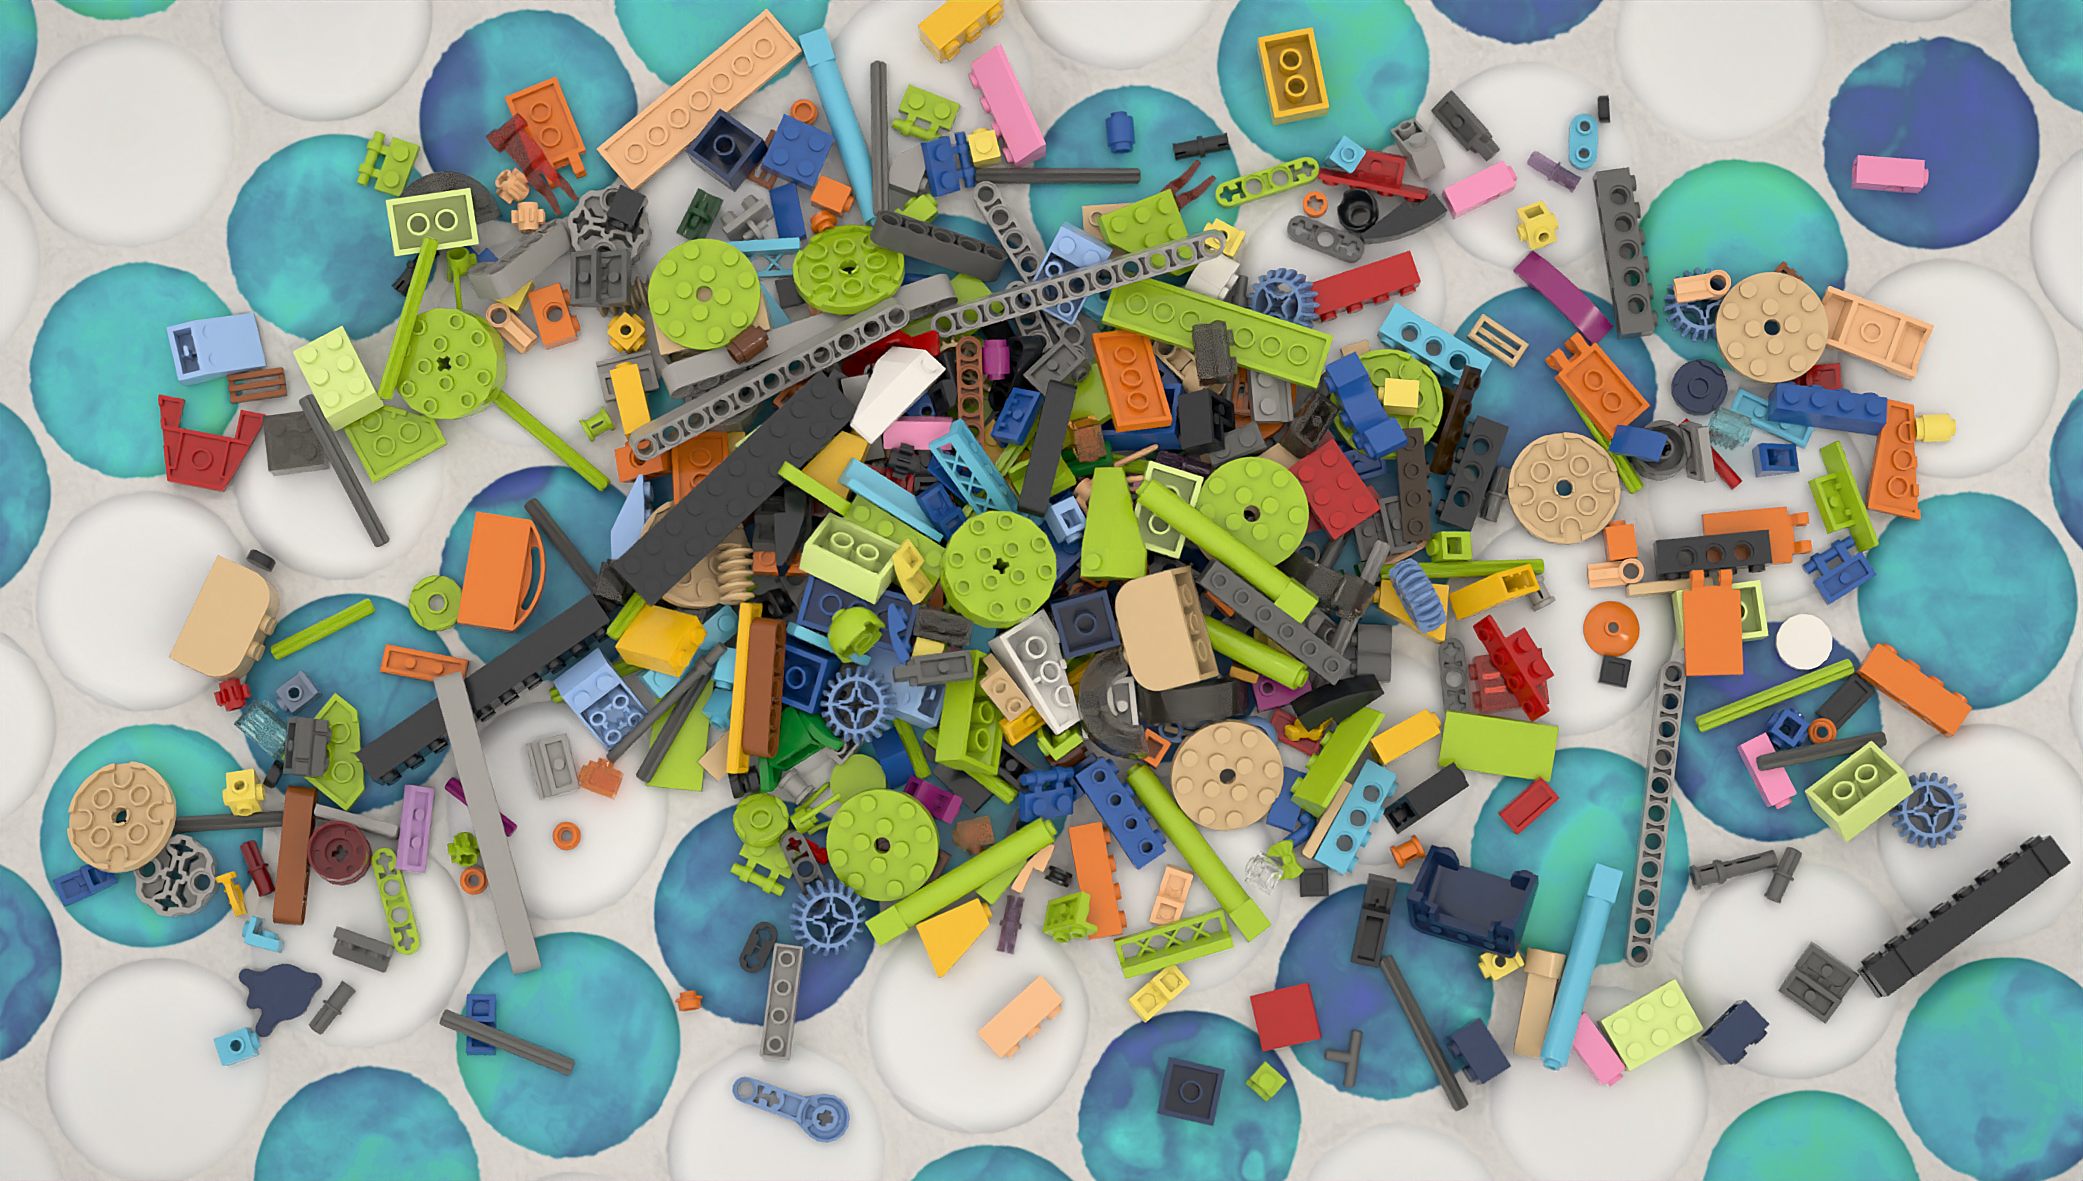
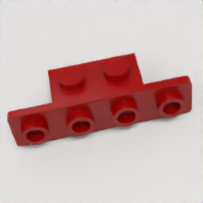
M1363 148L1366 153L1355 170L1350 174L1319 167L1318 179H1321L1322 183L1326 185L1338 186L1341 183L1350 185V189L1376 190L1378 195L1393 197V194L1401 195L1410 202H1420V200L1427 199L1428 196L1427 188L1401 183L1407 159L1406 156Z
M899 329L853 353V356L842 359V373L848 377L863 375L867 365L873 368L872 364H875L893 346L926 350L931 356L936 358L941 355L939 332L932 330L911 337Z
M1491 615L1474 624L1473 629L1478 639L1483 643L1493 663L1501 672L1508 687L1514 693L1530 721L1533 722L1548 713L1550 709L1536 686L1550 679L1554 674L1525 627L1505 638Z

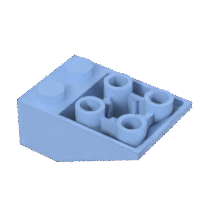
M1065 221L1032 282L1108 260L1114 248ZM1103 269L1098 271V277ZM1079 277L1071 279V284L1075 289L1082 290L1085 288L1083 279ZM1045 286L1044 291L1048 297L1054 298L1058 296V290L1055 286ZM1025 294L1023 300L1032 303L1031 297ZM1088 296L1042 310L1073 325Z
M254 312L194 320L166 327L178 380L185 387L267 366Z
M643 474L638 475L611 530V557L613 562L618 560L638 541L644 524L652 515L651 509H649V502H654L653 485L651 486L650 481H647Z
M876 646L867 651L865 655L872 658L868 666L864 667L861 665L864 668L865 674L869 668L875 670L874 678L878 674H883L884 679L881 685L890 682L892 686L886 692L896 693V697L889 699L890 704H897V709H889V713L924 730L936 726L943 709L946 683L920 687L910 686L909 681L894 683L893 668L906 666V662L900 664L895 652ZM864 683V688H867L868 697L873 701H879L875 690L870 685Z
M596 648L553 681L561 697L608 752L649 713L599 648Z

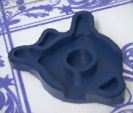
M291 964L275 965L265 971L243 969L238 977L240 982L249 989L246 1002L247 1007L250 1009L259 1008L262 1011L255 1028L261 1037H268L282 1021L293 1020L305 1013L315 993L323 984L319 974L308 973Z

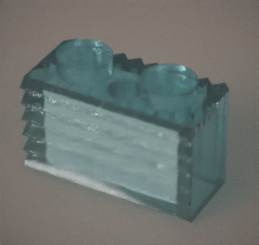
M1720 406L1712 414L1708 424L1710 443L1714 442L1715 445L1719 444L1720 447L1724 446L1725 449L1730 448L1731 451L1735 450L1738 446L1743 447L1745 442L1748 443L1754 427L1749 426L1752 418Z
M255 699L234 725L275 760L281 762V758L285 754L288 717L285 720L281 719L276 714L279 709L267 699L263 702Z

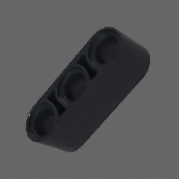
M1035 335L1015 336L1007 341L1006 345L1009 347L1010 374H1004V379L993 380L988 401L994 411H1002L1013 387L1030 390L1031 384L1024 378L1023 374L1042 357L1043 343L1039 337Z

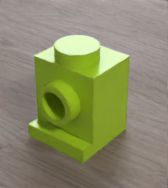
M927 193L926 195L922 194L919 198L914 196L908 200L903 206L904 211L897 208L894 212L930 224L938 217L936 207L939 205Z
M1441 531L1431 534V539L1426 543V552L1431 556L1432 562L1472 560L1471 533Z
M1265 1061L1245 1084L1267 1102L1287 1080Z

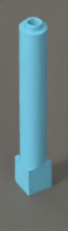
M825 27L798 36L831 131L833 136H835V142L864 223L866 225L871 224L873 227L878 216L873 214L872 160L840 74Z
M1598 863L1591 869L1582 900L1584 902L1539 1056V1060L1544 1062L1543 1066L1545 1068L1559 1071L1560 1067H1567L1623 871Z

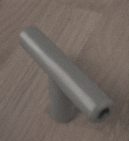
M1352 1030L1348 1052L1326 1049L1324 1055L1325 1060L1347 1063L1343 1085L1352 1088L1355 1086L1363 1032L1358 1030Z

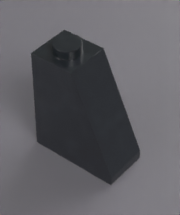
M1453 762L1389 805L1383 814L1398 835L1470 785L1466 781L1464 773Z

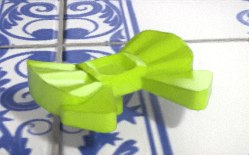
M1282 840L1271 845L1267 851V855L1281 857L1284 865L1271 874L1278 880H1283L1284 878L1293 879L1304 872V868L1297 863L1293 852V840Z

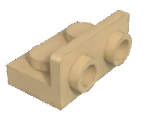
M990 653L983 659L989 668L985 671L987 676L979 684L1008 721H1012L1032 704L993 654Z

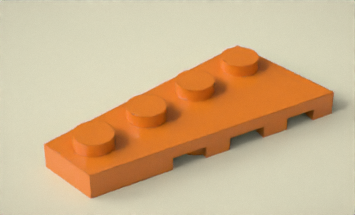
M1887 399L1886 424L1877 435L1865 506L1868 510L1918 521L1921 520L1917 500L1919 484L1916 483V468L1918 465L1914 449L1916 431L1914 405Z

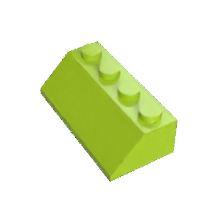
M857 494L843 519L899 545L909 538L925 560L920 569L933 585L922 600L924 603H927L940 582V559L945 548ZM896 575L892 583L902 588Z
M970 650L974 679L946 683L935 761L952 769L997 775L1003 732L998 722L1005 718V716L979 684L987 676L985 671L989 668L983 659L988 654L979 650Z
M1363 707L1338 723L1339 725L1334 732L1328 730L1320 742V745L1324 747L1319 756L1313 753L1305 766L1309 770L1305 778L1303 779L1299 776L1291 787L1290 791L1294 795L1290 800L1319 819L1386 715L1368 707Z

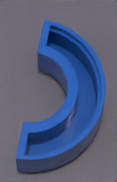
M1356 352L1325 366L1327 377L1323 379L1329 393H1334L1342 411L1338 414L1340 421L1345 429L1350 427L1353 432L1351 437L1358 451L1363 449L1369 459L1376 461L1407 446L1408 439L1395 417L1390 418L1384 411L1373 390L1368 372Z

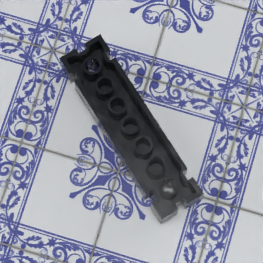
M2037 835L2036 837L2029 838L2019 846L2021 848L2019 853L2016 851L2012 854H2007L1996 862L1999 866L1998 868L1987 869L1975 877V885L1964 886L1951 895L1954 899L1953 901H1947L1944 904L1942 902L1929 911L1931 917L1928 919L1923 918L1922 920L1918 919L1906 928L1909 933L1900 936L1896 935L1883 945L1885 950L1882 953L1880 951L1873 952L1861 961L1863 966L1857 971L1877 998L1888 997L1910 979L1920 974L2038 888L2047 879L2071 864L2052 836L2049 835L2043 838Z

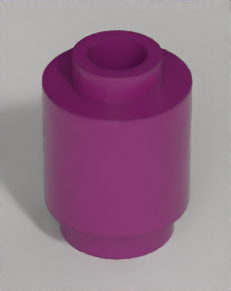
M984 340V347H981L982 374H987L988 380L1004 379V374H1010L1009 347L1006 345V340Z

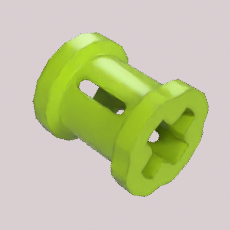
M604 407L600 408L599 413L587 420H579L591 443L595 441V437L605 431L616 429ZM600 421H603V423L593 429L591 428L593 425L599 423Z

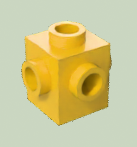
M626 312L621 316L617 314L607 326L609 330L606 333L611 339L608 343L619 353H622L623 350L627 354H632L635 351L639 352L648 341L646 338L649 335L644 328L647 324L635 313L632 316ZM627 327L631 328L630 334H621Z

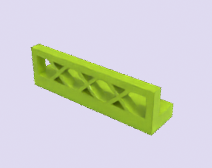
M1222 908L1113 939L1125 979L1234 948ZM1219 917L1222 930L1213 933L1203 930L1207 920ZM1187 926L1195 930L1189 940L1182 941L1175 937L1180 928ZM1160 934L1168 938L1162 948L1155 949L1148 945L1153 936ZM1133 942L1141 946L1135 956L1124 958L1122 945Z

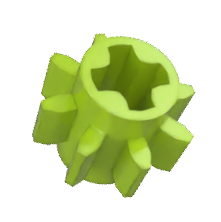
M461 832L454 835V843L447 844L448 855H451V862H457L462 867H469L478 863L477 856H481L476 836L474 837L469 832Z

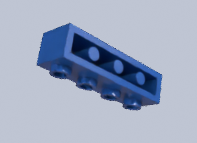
M1787 381L1783 383L1777 382L1768 396L1767 421L1877 436L1886 424L1887 397H1879L1876 393L1858 394L1851 393L1848 389L1829 390L1824 389L1820 385L1800 386L1794 382Z
M1100 756L1075 773L1074 777L1134 867L1139 870L1166 852L1163 845L1167 842L1158 829L1154 831L1147 823L1151 819L1142 805L1137 808L1131 799L1135 796L1134 792L1127 782L1121 784L1116 776L1119 770L1111 758L1105 760L1103 756Z

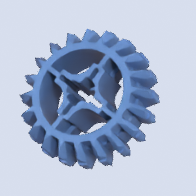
M1699 267L1694 269L1693 276L1702 275ZM1706 268L1704 274L1710 273L1711 268ZM1688 270L1683 272V277L1692 276ZM1713 279L1710 281L1712 289L1716 291L1724 289V284L1720 280ZM1669 284L1667 290L1671 294H1666L1663 300L1671 304L1664 306L1663 311L1672 312L1666 318L1667 322L1676 321L1672 330L1675 332L1681 327L1684 330L1681 333V337L1685 338L1688 333H1691L1692 342H1696L1698 336L1701 335V340L1705 343L1709 340V334L1716 340L1715 323L1708 325L1709 311L1716 310L1724 297L1718 300H1703V303L1705 302L1707 306L1704 310H1700V307L1697 308L1695 305L1697 301L1677 304L1673 284ZM1683 313L1694 315L1699 325L1687 320Z
M1279 268L1277 271L1269 270L1267 275L1258 277L1260 283L1251 285L1255 293L1247 295L1252 299V304L1247 305L1248 309L1310 329L1315 327L1311 319L1319 317L1314 313V308L1319 307L1320 304L1313 300L1318 293L1310 291L1314 284L1306 281L1304 274H1298L1296 270H1287L1286 268ZM1284 283L1288 285L1292 289V291L1290 293H1285L1284 291H1280V289L1277 286Z
M1409 558L1398 562L1389 570L1392 586L1409 618L1417 626L1418 630L1427 633L1434 631L1445 623L1446 615L1443 605L1421 566L1415 560Z
M857 667L856 673H854L852 668H846V677L841 672L836 673L839 683L834 680L828 681V685L833 690H823L822 694L829 697V700L821 701L820 703L823 707L828 706L829 710L823 712L822 717H831L832 719L827 722L826 726L831 728L836 725L834 735L840 736L844 732L843 740L846 742L850 741L852 736L854 743L857 744L861 743L862 736L866 742H871L872 733L875 737L880 738L882 732L879 727L889 730L890 725L885 720H895L896 717L894 714L889 713V709H897V704H890L889 699L896 697V693L886 692L892 684L886 682L881 685L884 675L878 674L874 678L875 670L869 668L866 674L863 667ZM855 682V688H852L851 696L847 700H839L842 691L849 684ZM864 683L870 685L875 690L879 701H873L868 697L867 688H864ZM859 698H861L860 702L870 704L871 707L860 708L857 712L858 708L848 706L847 703L858 702ZM839 709H845L850 713L851 722H854V727L843 720ZM879 710L876 719L869 726L863 728V722L866 721L868 712Z
M1926 772L1920 773L1919 780L1915 775L1909 776L1913 792L1918 788L1921 790L1919 803L1916 807L1907 808L1910 794L1894 806L1897 807V811L1890 812L1889 816H1898L1899 821L1892 824L1893 828L1903 827V830L1898 834L1900 837L1910 834L1907 841L1908 844H1913L1918 838L1919 848H1924L1926 841L1930 849L1936 848L1937 841L1941 846L1946 845V837L1951 840L1956 838V834L1952 829L1956 831L1963 829V826L1957 820H1966L1967 817L1959 813V810L1967 808L1966 804H1958L1957 801L1964 797L1963 793L1954 795L1953 791L1957 788V785L1954 783L1947 787L1948 777L1946 776L1942 777L1938 782V774L1935 772L1931 774L1929 780ZM1929 788L1942 794L1947 803H1938ZM1925 803H1927L1928 808L1940 809L1929 815L1928 813L1916 812L1926 807ZM1949 812L1945 826L1935 833L1938 816ZM1908 817L1920 819L1923 828H1926V833L1915 828Z
M827 879L826 886L824 887L822 882L817 880V888L814 890L809 884L806 885V890L809 893L804 895L802 892H798L797 896L801 902H792L791 904L798 911L789 913L790 919L795 920V922L790 924V928L797 931L794 935L797 941L802 940L801 945L805 949L811 946V951L814 954L820 948L824 956L828 955L830 948H832L835 954H839L838 946L841 945L846 950H849L850 947L847 941L851 939L853 942H857L858 938L854 933H862L864 931L863 927L858 924L866 921V917L859 914L865 910L863 904H858L861 897L859 894L852 895L854 889L851 886L844 889L842 881L837 882L834 887L833 880ZM837 897L844 900L848 905L849 913L835 910L833 898ZM822 899V903L817 909H810L816 901ZM830 911L833 918H829L830 921L825 923L822 917L823 915L826 916V913ZM806 921L820 925L822 937L811 934L807 929ZM846 925L841 932L833 936L836 927Z

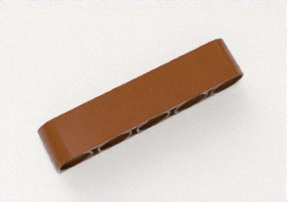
M966 336L959 340L956 347L958 420L962 419L968 428L978 430L979 437L977 441L985 451L982 348L978 339ZM966 344H972L976 347L977 352L973 357H965L961 353V348ZM973 372L978 377V380L973 385H966L961 379L963 374ZM967 400H974L979 408L974 413H967L963 410L962 405ZM963 466V468L961 469V471L963 472V471H965V470L968 469V468H966L965 466Z
M755 617L750 625L742 750L745 755L773 758L778 751L787 634L786 623L782 619Z
M288 785L286 790L273 905V923L300 926L304 924L311 868L307 848L308 841L315 831L316 816L314 810L318 803V789L316 787Z

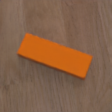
M386 644L380 672L434 682L433 678L461 671L463 679H465L469 660Z

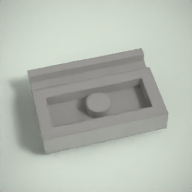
M650 349L596 362L606 403L616 401L610 370L616 369V365L624 362H632V365H638L646 393L660 390Z
M1247 369L1251 422L1256 421L1257 424L1292 423L1294 420L1290 382Z
M1691 421L1680 423V428L1687 433L1691 443V454L1686 463L1687 477L1697 481H1704V483L1716 481L1708 426L1702 427V424Z
M566 733L526 744L540 799L581 789Z

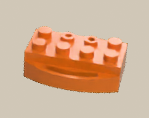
M476 511L457 623L461 626L517 634V631L532 616L543 594L547 573L545 547L536 524L532 520ZM537 547L540 554V580L531 605L527 610H523L522 604L530 589L533 573L531 550Z

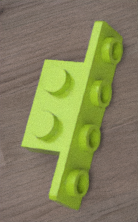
M1840 441L1821 448L1820 454L1828 475L1810 480L1808 484L1827 534L1849 528L1858 552H1865L1878 546L1879 542L1876 532L1869 519L1866 506L1861 498L1856 480L1851 472Z

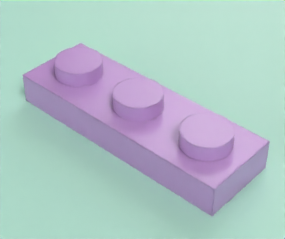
M405 785L395 867L397 870L425 873L435 788Z

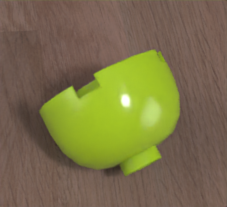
M851 607L847 610L840 609L831 619L833 622L829 627L828 642L843 663H849L853 661L850 656L857 653L861 657L877 643L882 636L879 629H885V624L870 609L864 607Z

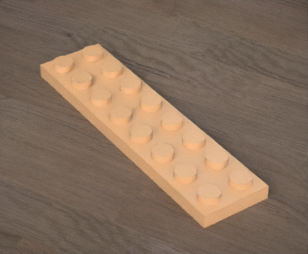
M766 9L599 146L597 151L628 188L636 191L687 149L719 108L727 114L732 112L801 55L803 50L769 10Z

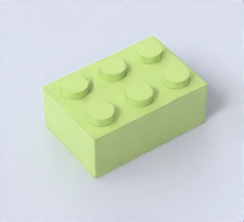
M470 188L385 200L394 256L420 253L425 237L438 240L437 250L479 244Z
M343 326L293 351L326 420L334 431L385 406L382 399L378 397V391L352 339Z
M1153 461L1147 462L1143 474L1144 480L1146 479L1150 482L1152 478L1156 479L1195 508L1204 477ZM1135 500L1133 510L1135 517L1139 521V531L1146 550L1179 559L1186 537Z
M829 512L804 544L799 569L872 604H876L896 577L892 556L900 545Z
M1760 580L1732 583V590L1740 589L1742 642L1766 638L1769 635ZM1690 589L1678 590L1671 595L1680 650H1684L1682 591H1690Z
M1872 741L1805 790L1813 811L1846 843L1913 793L1906 772Z
M1676 979L1664 983L1597 1021L1611 1048L1625 1065V1071H1631L1704 1029Z

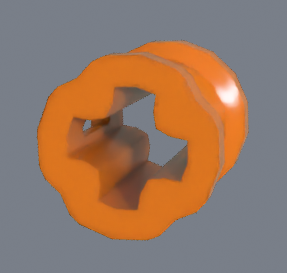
M1416 835L1411 836V840L1403 844L1390 847V851L1400 869L1404 868L1405 864L1419 857L1421 859L1426 858Z

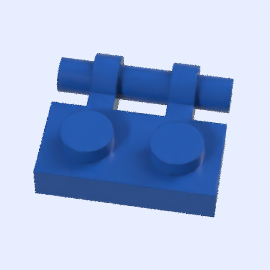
M965 131L954 133L956 144L951 145L950 136H941L921 142L932 197H940L961 190L959 179L961 178L964 179L965 188L976 186L974 178L976 169L971 164L970 147ZM955 154L959 155L961 165L959 169H956Z
M1850 536L1841 541L1838 539L1831 543L1829 549L1821 554L1815 553L1810 557V561L1802 565L1807 575L1815 570H1818L1821 574V577L1813 581V584L1827 606L1876 576L1875 571L1862 552L1851 557L1848 549L1855 546V542ZM1838 556L1842 564L1830 570L1826 563Z
M1060 765L1054 766L1051 770L1047 771L1035 769L1031 770L1028 774H1022L1020 778L1021 783L1024 786L1029 785V791L1019 792L1020 820L1030 822L1040 817L1047 819L1073 814V786L1063 785V782L1068 778L1074 777V769L1072 767L1064 768ZM1050 781V787L1042 788L1044 782Z

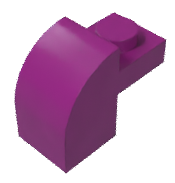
M912 775L903 791L920 801L933 818L949 824L958 815L960 804L963 798L953 793L942 790Z

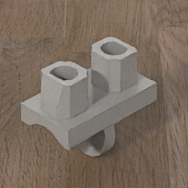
M749 195L741 203L745 212L737 217L733 211H728L720 217L724 226L722 229L731 242L747 241L754 236L758 240H764L765 238L761 231L769 226L767 222L774 215L763 198L758 200L753 195Z

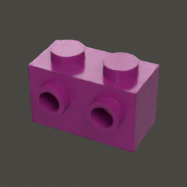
M1259 673L1257 683H1250L1258 713L1291 705V701L1312 690L1309 676L1304 686H1298L1295 690Z

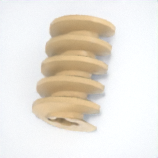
M738 543L719 544L717 546L718 549L723 551L718 554V560L723 562L718 565V571L723 573L718 577V582L723 584L718 588L719 594L723 595L719 599V603L724 605L745 603L747 599L754 597V593L746 591V588L754 586V582L746 580V577L754 575V571L746 569V566L753 564V560L745 558V555L753 553V549Z

